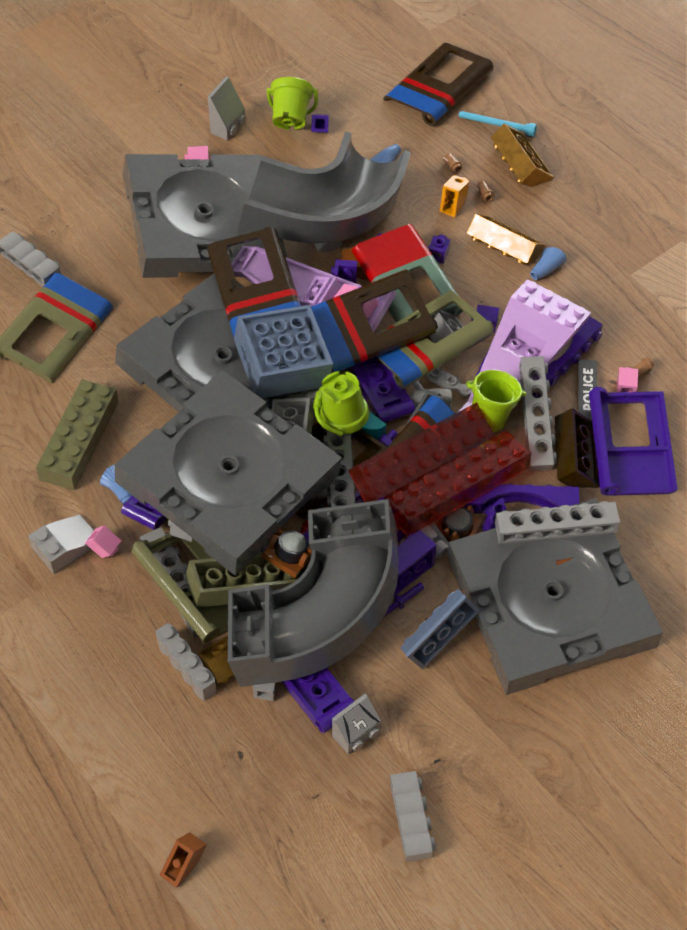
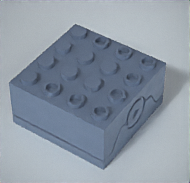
M310 305L238 316L234 342L252 391L260 398L320 388L323 379L331 374L333 362Z

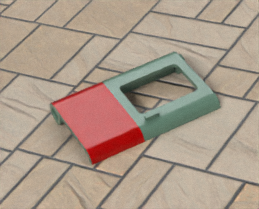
M413 224L404 225L363 241L352 249V253L371 283L405 269L410 272L421 267L425 270L440 295L450 290L458 295ZM399 289L395 290L396 296L388 308L395 322L413 313ZM450 304L442 309V311L454 314L455 316L463 312L456 304Z

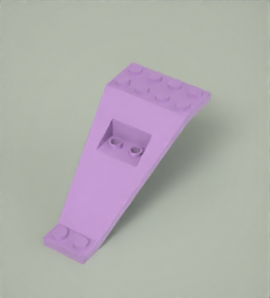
M243 246L231 263L235 277H244L252 284L270 281L274 278L265 249ZM286 257L301 306L310 305L311 307L334 298L344 284L362 287ZM395 291L377 297L379 305L367 319L373 332L396 296Z
M527 279L510 297L480 372L486 370L504 371L515 377L521 385L519 371L521 357L544 356V362H547L549 365L589 319L591 312ZM537 375L530 376L533 380L538 378ZM471 392L467 403L459 410L457 415L472 424L470 421V410L474 396L473 392ZM486 428L484 432L490 434L492 429Z

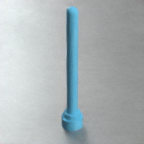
M459 112V117L496 126H502L505 123L516 130L524 131L530 137L535 136L537 124L535 123L523 125L469 112Z

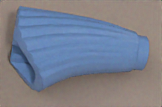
M397 144L389 146L371 158L370 161L378 163L392 162L401 153V148Z
M555 247L543 249L542 257L530 272V276L534 280L547 276L566 262V255Z
M115 465L108 467L101 477L100 485L110 489L124 505L132 495L115 482Z

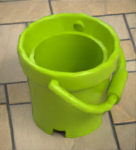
M280 77L271 82V88L266 89L268 103L273 109L272 122L274 126L284 130H289V126H295L294 130L305 127L306 115L315 111L318 106V90L304 79ZM314 93V105L308 110L309 100Z
M500 370L480 372L474 381L466 382V386L472 389L474 394L470 410V421L482 431H485L486 428L492 429L491 432L500 431L505 426L512 409L519 403L521 396H526V392L522 390L517 379L509 373Z
M339 371L333 372L323 379L322 386L315 394L313 405L319 424L324 429L338 436L360 430L367 423L370 415L368 404L360 390L359 380L350 372H346V375H340Z

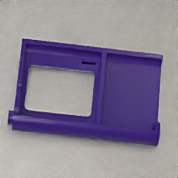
M602 387L593 388L589 392L601 494L606 496L658 495L676 492L678 488L664 392L607 393V390ZM609 404H644L650 441L649 446L615 447L613 445L608 410Z

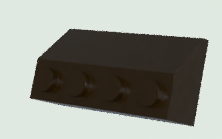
M571 408L555 416L557 479L567 486L598 488L600 483L592 421Z

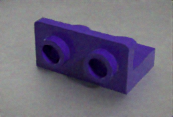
M335 260V267H331V274L357 284V261Z

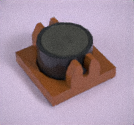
M463 502L459 503L456 507L450 504L447 505L436 525L448 542L477 534L483 519L474 515L472 506L469 505L466 509Z
M279 529L277 534L273 535L269 547L263 552L262 558L296 578L310 562L312 551L307 539L302 534L296 531H282Z

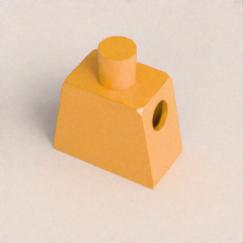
M453 175L443 185L439 212L456 217L467 199L469 180L467 178Z

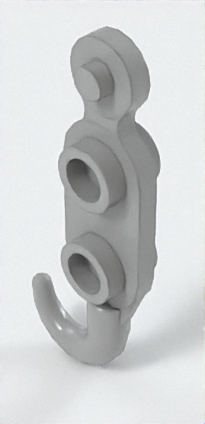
M440 368L426 375L429 381L444 389L457 390L464 397L471 395L472 389H469L466 384H461L456 376Z

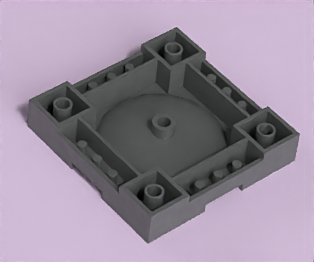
M125 154L123 180L135 227L142 278L178 277L181 272H214L207 247L213 242L242 235L238 233L245 200L250 197L262 158L261 155H211L210 160L178 159L177 154ZM279 238L285 257H287L283 239ZM257 239L227 248V252L232 263L243 246H256L263 249L264 246L262 241Z
M212 274L185 294L183 300L160 318L155 316L116 346L115 364L141 386L146 384L178 412L183 409V404L221 370H224L252 391L234 342L215 274ZM237 281L238 286L243 288L244 286ZM294 393L262 399L266 401V407L271 410L273 399H283Z
M221 370L183 404V409L159 430L155 428L115 464V482L144 505L148 503L205 547V553L236 575L262 550V545L311 498L315 499L339 475L342 457L297 424L294 427L267 408L266 401L224 370Z
M595 498V499L588 500V501H585V502H582V503H578V504H575V505H580V504H583V503L596 504V503H599V502H598L597 498ZM496 528L449 542L447 559L461 591H464L465 596L480 610L475 619L489 649L492 664L506 695L543 684L546 679L618 656L622 659L658 647L663 631L638 581H634L620 553L621 546L614 533L499 544ZM572 558L557 566L556 560Z

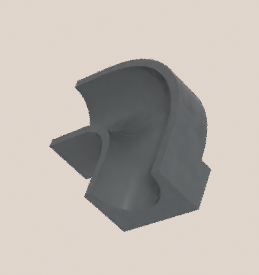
M345 131L335 160L321 168H300L262 156L250 197L244 203L238 233L244 235L263 230L266 227H272L277 230L279 238L302 243H330L361 235L378 225L394 206L411 152L404 150L403 154L392 162H373L364 158L355 150L351 140L352 133Z
M388 499L308 510L309 545L312 553L310 563L301 577L292 584L274 591L271 590L269 584L228 590V664L240 687L282 682L316 673L346 657L375 630L393 599L399 574L397 525Z

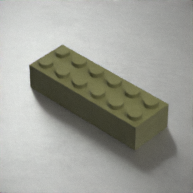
M83 379L80 381L36 466L40 481L71 490L76 489L119 402L116 388Z
M263 553L257 554L236 575L232 574L213 558L190 560L186 579L196 608L227 605L228 590L269 584L272 591L282 589L300 578L309 563L294 578L262 558Z

